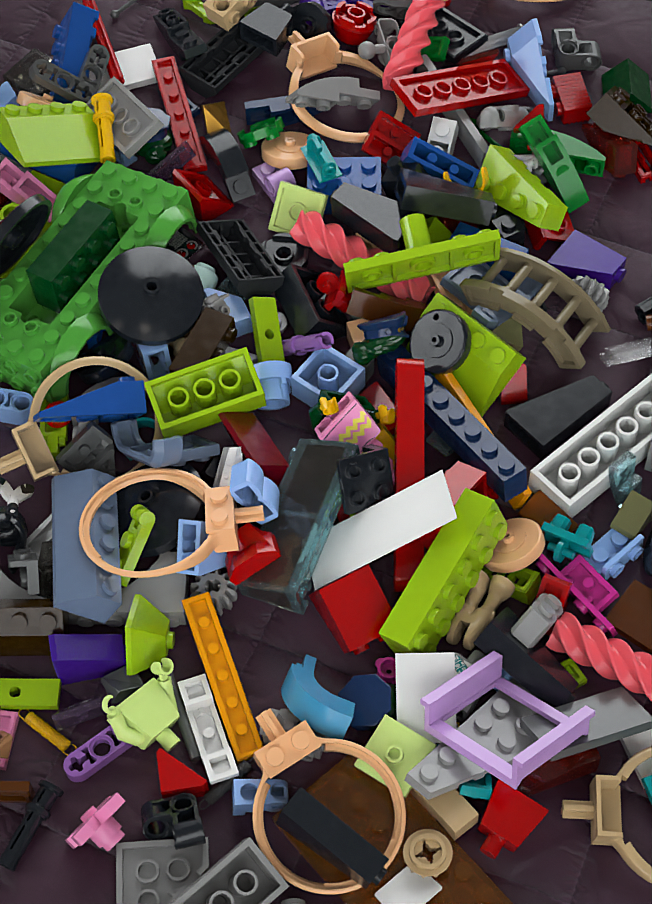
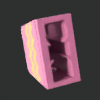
M350 391L337 403L339 411L333 415H326L314 429L320 440L349 456L361 454L362 446L372 444L383 447V444L376 439V436L381 431Z

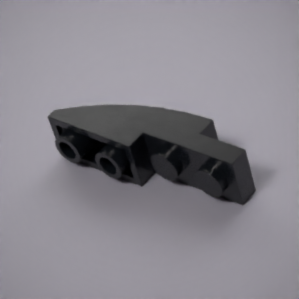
M174 8L162 9L159 11V14L153 16L168 45L181 61L208 51L205 42L190 29L188 20Z

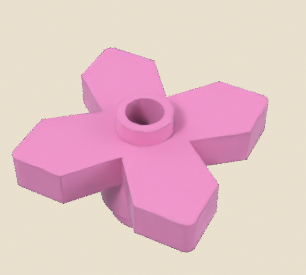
M116 792L112 796H108L97 808L94 806L90 807L80 818L83 823L65 841L75 849L77 846H82L90 838L99 848L103 847L107 852L111 850L125 835L121 830L122 826L112 816L125 800Z

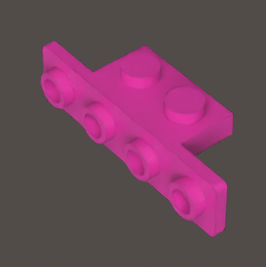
M541 553L537 558L538 561L535 563L544 575L545 573H550L552 576L573 583L570 594L575 598L573 604L583 615L588 612L594 618L592 621L594 626L600 628L604 634L608 632L614 638L617 632L601 612L619 597L618 592L580 554L564 569L559 571Z

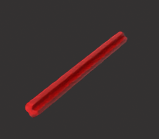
M82 0L84 6L99 11L95 0ZM99 13L98 20L93 24V27L97 29L95 36L97 44L103 45L109 51L110 58L106 68L110 79L115 76L124 84V76Z

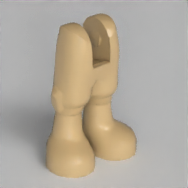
M481 570L479 580L475 587L469 590L463 608L456 612L451 621L446 641L452 645L458 644L465 629L468 628L464 635L463 647L471 651L476 646L473 642L495 618L497 608L514 593L515 585L512 581L502 575H494L490 581L488 575ZM488 592L484 604L478 608V605L481 602L482 598Z

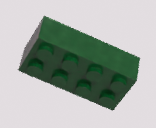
M87 200L29 266L26 272L38 304L60 313L120 241L112 210Z

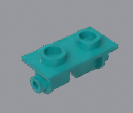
M315 133L309 134L307 136V145L300 147L319 184L341 177L342 173L325 142L321 140L319 135Z

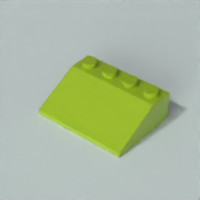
M73 101L68 104L52 102L48 105L30 103L28 106L7 104L5 107H0V143L23 167L100 162L97 125L93 122V114L95 112L82 101Z
M437 292L421 314V317L432 310L445 309L460 315L468 324L472 338L470 352L464 363L453 371L452 374L481 417H483L526 360V357L451 299ZM408 342V345H407L406 349L410 352L409 342Z

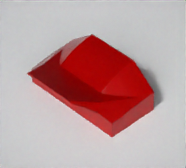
M246 523L238 529L239 551L227 552L225 560L230 582L236 586L281 557L274 534L262 531L251 523Z

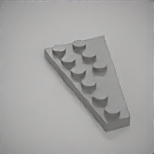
M514 678L510 680L511 683L530 693ZM499 690L456 730L512 765L513 757L534 743L520 727V718L536 714V712ZM441 742L407 773L404 781L429 800L454 790L460 784L471 779L474 781L481 779L489 772Z

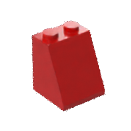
M369 564L308 595L344 654L353 651L354 655H357L369 649L368 643L378 638L379 642L384 641L379 635V631L392 609Z

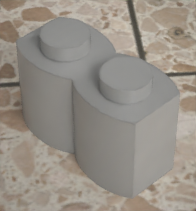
M540 594L511 628V634L527 648H533L563 613L561 601L552 594Z

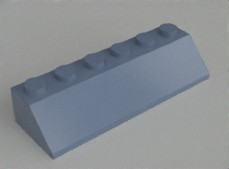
M91 468L52 478L53 607L105 624L122 605L121 576L102 569L86 555L79 538V522L85 506L93 495L107 483L116 479V477ZM115 492L96 511L90 527V539L93 547L105 562L120 568L117 492Z

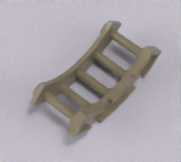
M500 247V260L494 261V264L481 279L465 278L460 283V287L469 305H480L497 312L503 309L513 314L512 319L529 331L535 329L544 338L542 343L550 351L559 368L582 369L586 363L580 352L582 345L592 332L609 333L611 330L605 315L579 285L549 263L521 251ZM501 270L516 273L506 286L492 283ZM526 277L532 278L544 285L532 301L515 292ZM552 291L567 303L555 320L540 308ZM575 312L584 327L572 340L563 326Z

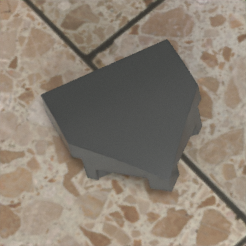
M93 421L56 456V462L71 473L92 468L116 477L113 438Z

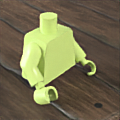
M162 658V667L160 662H153L151 665L152 673L159 675L157 680L153 677L116 707L110 706L108 708V701L113 696H105L102 701V709L107 713V721L119 741L145 750L157 740L169 752L180 742V739L171 730L180 715L170 676H167L172 673L174 664L171 659Z

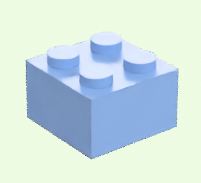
M332 347L314 351L291 376L292 395L310 407L318 403L321 389L341 393L350 391L353 395H357L365 387V368Z

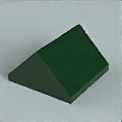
M629 58L601 75L603 96L615 85L618 88L622 87L629 93V99L635 105L639 104L647 113H652L649 75Z

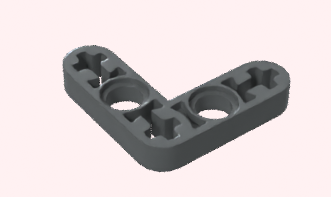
M93 45L85 55L78 77L45 59L36 60L29 68V75L34 82L71 102L82 101L87 103L99 89L110 54L103 45ZM95 53H98L100 60L96 64H94L93 62L97 57ZM39 68L43 69V75L39 73ZM86 70L92 71L96 76V80H90L86 76ZM57 78L65 79L68 87H61L57 82ZM81 91L85 92L86 98L82 97Z

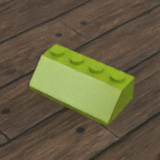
M247 347L144 382L164 439L177 435L182 436L222 422L218 416L221 412L247 413L267 406L265 393Z

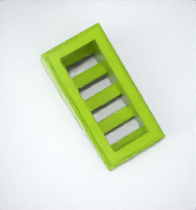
M484 566L482 571L488 575L491 581L493 572ZM528 568L509 573L507 578L515 585V591L511 597L530 605L536 597L541 584L540 573ZM497 573L496 575L505 576L506 573Z

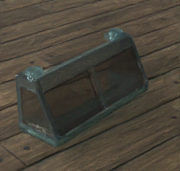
M300 438L297 447L291 449L289 467H287L278 488L280 492L278 517L264 523L261 528L262 531H268L275 535L281 557L238 584L237 586L242 595L304 615L309 602L303 598L306 595L307 589H311L310 579L342 505L336 461L360 454L358 445L349 442Z

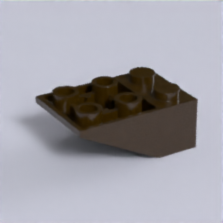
M615 85L586 113L603 131L652 146V121L646 116L647 112L641 105H635L629 99L630 95L624 88H618Z

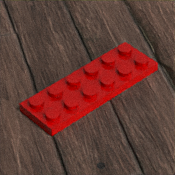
M505 59L393 77L390 82V87L414 117L526 97L530 91V88Z

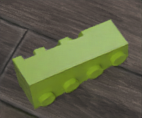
M490 144L481 168H487L489 175L488 184L483 191L491 193L497 205L539 228L559 231L568 207L550 189L546 188L536 175H533L527 169L523 161L518 160L514 156L515 153L510 148ZM481 169L473 187L475 189L482 187Z

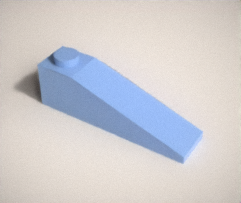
M534 18L508 38L507 49H503V57L530 88L528 96L536 106L544 104V117L546 120L553 121L554 100L550 78L547 77L546 56H542L541 45L543 40L537 18Z

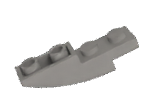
M329 77L315 80L300 87L286 97V103L295 104L296 107L300 108L314 107L318 111H328L336 104L339 106H357L358 109L365 110L380 101V91L360 88L359 78Z

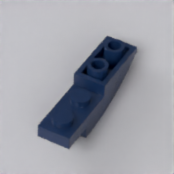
M288 96L244 102L247 125H252L272 117L277 119L279 116L282 117L285 126L301 122V120L295 114L291 104L286 103V97ZM304 107L311 116L323 112L316 110L314 107Z

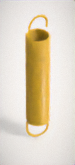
M29 711L25 720L21 717L31 728L68 756L64 751L70 746L71 741L34 712Z

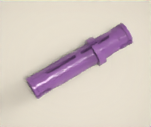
M329 332L307 336L296 335L291 339L282 340L284 356L293 354L295 356H302L307 352L329 349L332 347L330 344H334L333 335Z

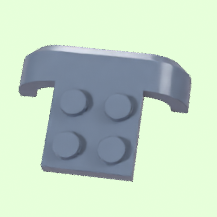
M482 263L451 270L442 278L440 285L472 309L471 316L485 327L493 331L512 317L513 314L503 309L497 312L480 305H469L460 287V283L465 278L481 279L490 269L489 265ZM498 274L492 283L506 286L509 281ZM526 277L515 292L531 300L539 292L543 284Z
M129 418L111 423L112 437L118 450L128 458L152 468L184 466L186 461L204 462L210 460V456L220 455V445L218 443L194 434L183 437L177 435L171 438L156 439L151 443H144L139 435L136 419Z

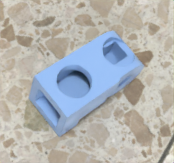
M233 779V816L252 812L255 794L261 779ZM268 779L266 783L271 785L267 793L263 811H282L289 802L288 783L281 779Z

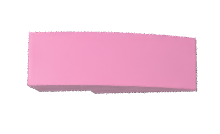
M5 157L0 163V192L16 204H21L33 195L42 194L52 203L51 213L47 220L51 222L53 205L57 195L29 171L22 172Z

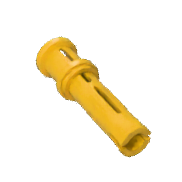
M97 93L91 97V104L94 106L95 112L93 114V122L97 125L100 163L104 164L106 160L115 163L116 157L112 124L115 117L111 111L113 98L108 93Z

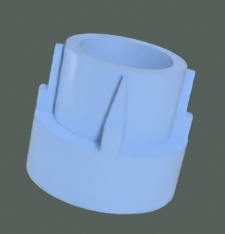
M276 360L253 364L265 393L267 405L258 409L278 410L289 406L292 376L291 364Z

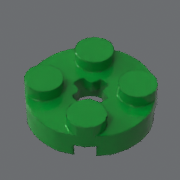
M281 116L277 119L272 117L251 125V131L245 133L244 129L239 131L237 137L240 144H243L246 149L257 145V141L266 138L269 141L279 137L285 125Z

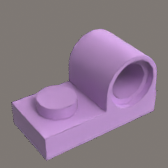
M265 162L252 168L253 177L274 204L280 181L296 185L295 178L287 167L278 169Z

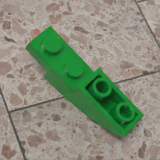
M540 114L518 128L543 168L544 171L542 173L556 196L568 207V214L590 201L577 170L556 133L553 135L542 115Z
M512 130L509 148L515 155H532V151H528V144L522 134L514 133V130ZM551 130L553 135L557 134L577 173L603 177L606 161L604 155L574 137Z

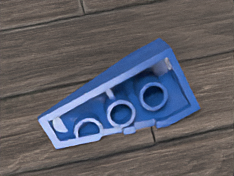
M131 376L118 378V381L38 412L33 416V422H67L71 420V417H76L77 422H88L98 419L99 423H110L129 418L136 419L147 413L144 380L135 381V377Z

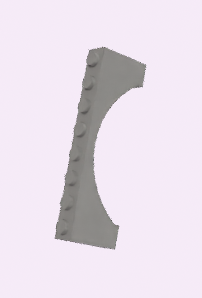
M177 552L160 554L159 559L147 571L161 569L177 563ZM0 570V599H47L38 595H28L25 589L11 581ZM172 573L158 577L138 578L127 587L121 589L122 605L105 624L68 612L69 624L82 627H91L93 625L120 627L126 625L134 595L141 594L170 620V628L186 625L187 617L181 600L188 598L189 575Z

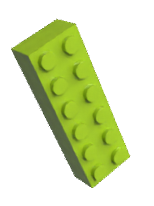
M464 489L454 506L457 519L442 526L379 631V635L394 654L436 653V646L440 639L449 632L453 617L456 612L463 608L466 595L477 584L479 573L484 565L490 562L495 546L506 535L508 524L495 500L470 489Z

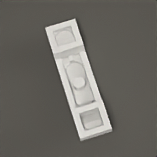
M205 673L177 682L210 785L239 776Z

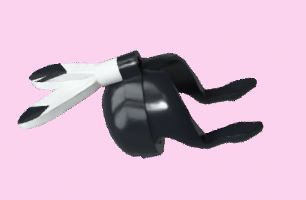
M0 477V494L7 501V506H0V546L16 545L15 549H26L28 528L25 518L18 511V505L33 495L35 488L31 484H22L13 490L10 484ZM8 565L11 574L16 573L18 567H9Z

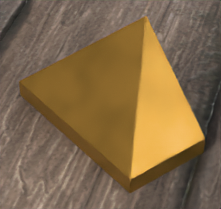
M224 101L201 105L207 134L223 128L231 133Z

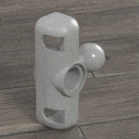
M392 18L378 19L374 30L378 44L374 45L370 41L362 42L358 47L359 56L362 59L369 60L375 54H379V61L386 67L390 61L391 51L397 42L400 30L397 21ZM396 30V36L390 35L388 37L389 34Z
M519 105L489 106L481 111L477 117L476 124L482 131H489L491 129L512 131L533 109Z

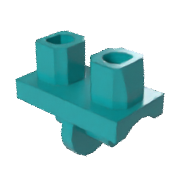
M559 513L556 514L550 523L544 521L541 530L545 532V540L549 542L547 549L554 552L553 560L561 563L565 557L573 560L576 553L590 559L593 553L591 543L595 535L594 529L586 524H580L575 534L569 532L568 529L572 524L571 520Z

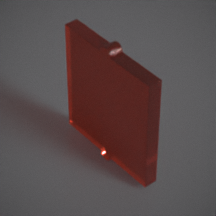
M499 49L462 58L456 67L493 61L500 53Z

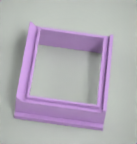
M492 651L420 699V704L425 706L424 731L516 790L523 778L580 736L588 735L589 721L595 716V710L585 705L570 717L564 715L503 678V656ZM495 687L558 726L513 757L511 765L444 721Z

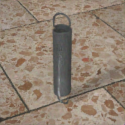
M245 760L238 764L239 776L218 782L204 795L205 799L203 800H206L208 805L202 809L199 804V809L204 810L210 803L212 805L216 803L232 788L233 779H242L252 770L251 765L255 760L250 765Z

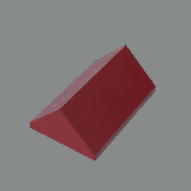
M242 412L219 413L218 416L234 445L241 447L244 460L251 459L256 462L263 470L264 477L269 478L279 487L289 464L255 414Z

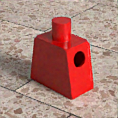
M498 779L477 828L487 836L480 847V851L492 859H496L502 847L514 853L539 825L549 810Z

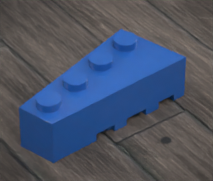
M73 2L60 25L56 24L52 37L55 38V42L51 49V54L53 55L51 63L78 77L85 55L96 36L97 29L93 27V24L99 18V11ZM86 70V76L88 78L90 70ZM57 78V82L61 87H68L65 79ZM52 91L50 92V95L54 96L53 101L62 104L72 103L66 98ZM81 91L82 97H85V92Z

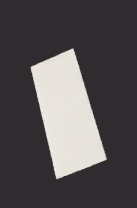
M443 470L304 541L315 590L457 519Z

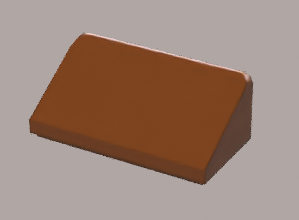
M541 490L537 491L518 512L521 518L531 519L538 523L540 527H542L544 521L550 523L556 514L559 513L571 520L572 524L568 529L569 532L575 534L578 529V524Z

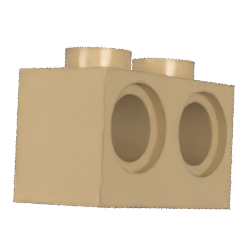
M206 0L203 6L210 21L229 31L249 9L254 7L258 0Z

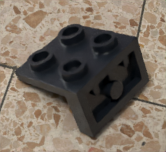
M370 444L362 446L363 453L336 461L345 514L350 515L361 512L394 495L388 448Z

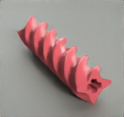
M412 0L406 12L405 22L399 30L397 42L392 48L390 61L383 72L382 85L384 90L393 91L390 87L393 77L414 74L413 69L424 63L421 49L431 44L428 31L438 26L435 12L445 7L444 0Z
M302 210L297 222L289 233L299 244L311 247L314 252L323 258L333 260L341 269L344 268L343 263H347L353 258L360 257L365 259L384 252L379 248L367 249L365 242L359 236H345L344 230L339 224H325L321 214L317 211L304 213ZM424 276L376 288L380 292L406 300L408 297L426 304L436 286H431L428 278Z
M564 612L561 618L557 619L546 647L558 653H567L575 663L593 667L599 675L606 679L619 680L627 690L637 694H646L652 702L651 654L633 652L628 643L622 639H607L600 628L594 625H581L578 619L569 612Z

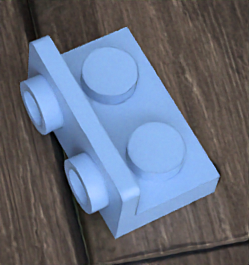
M611 529L592 545L593 553L590 559L582 557L605 580H608L610 577L616 578L623 571L624 565L629 560L635 561L642 554L645 537L639 534L631 540L616 530Z

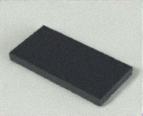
M444 7L435 12L438 26L428 31V36H447L450 39L445 58L453 64L458 63L488 41L486 33ZM394 19V20L397 21L398 26H399V29H400L401 26L403 25V23L405 22V20H404V19Z

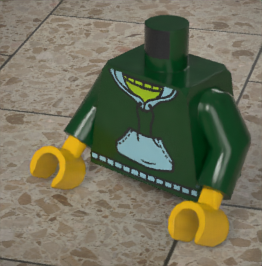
M321 389L318 403L309 409L313 430L326 415H333L339 411L337 403L346 393ZM354 395L376 424H392L395 422L394 408L387 410V406L380 405L378 410H376L365 396ZM325 442L322 443L320 448L323 452L334 455L337 450Z

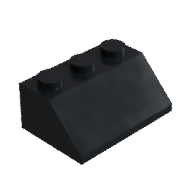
M290 263L281 272L285 278L283 285L275 291V296L285 311L284 315L294 330V336H307L322 332L331 333L334 340L347 336L346 322L348 320L345 314L335 306L330 311L323 307L326 294L321 292L316 285L317 278L321 273Z

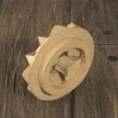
M433 829L416 831L408 837L404 844V863L407 864L411 873H416L422 878L430 876L436 878L442 872L447 871L452 861L453 850L451 843L439 831ZM423 844H425V847L430 852H437L433 854L432 864H430L426 857H419L423 854Z

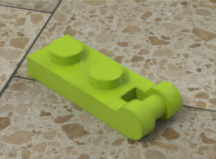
M141 504L132 507L130 511L132 517L131 524L120 540V569L134 571L155 523V515ZM121 576V585L127 587L131 577Z

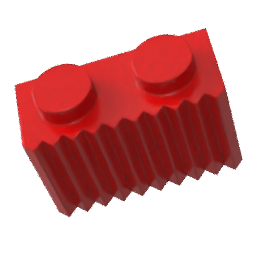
M581 72L552 76L551 89L555 101L554 112L556 117L560 116L564 125L567 123H579L580 121L584 122L585 120L589 121L590 117L586 113L592 108V103Z

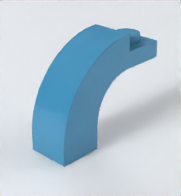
M306 654L302 664L298 662L291 664L281 687L282 698L289 710L302 722L306 720L310 728L327 737L343 740L353 719L355 703L325 690L314 677L317 658Z

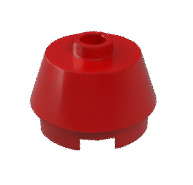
M346 0L338 3L336 10L332 13L335 36L340 41L349 45H360L362 42L367 41L375 30L377 16L373 14V7L361 1H357L356 4H346Z

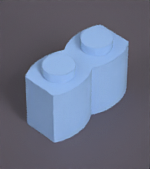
M246 459L233 465L230 480V493L233 499L245 507L263 505L265 520L257 521L261 525L277 518L280 497L277 485L269 478L264 477L261 467L251 459Z

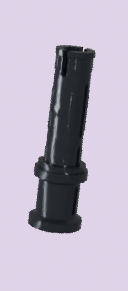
M41 779L38 783L40 788L33 800L27 802L25 806L26 814L0 857V865L10 871H15L16 866L41 823L50 818L51 814L49 812L58 797H62L64 794L63 790L46 780Z

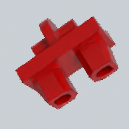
M344 268L340 273L339 279L332 272L321 273L317 278L316 285L321 292L326 294L323 307L330 311L335 306L341 312L346 313L353 292L348 293Z

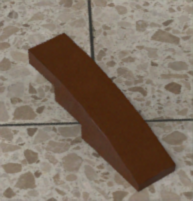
M355 287L346 313L372 321L406 311L408 320L404 330L411 332L428 304L408 297L406 300L383 292L378 295Z

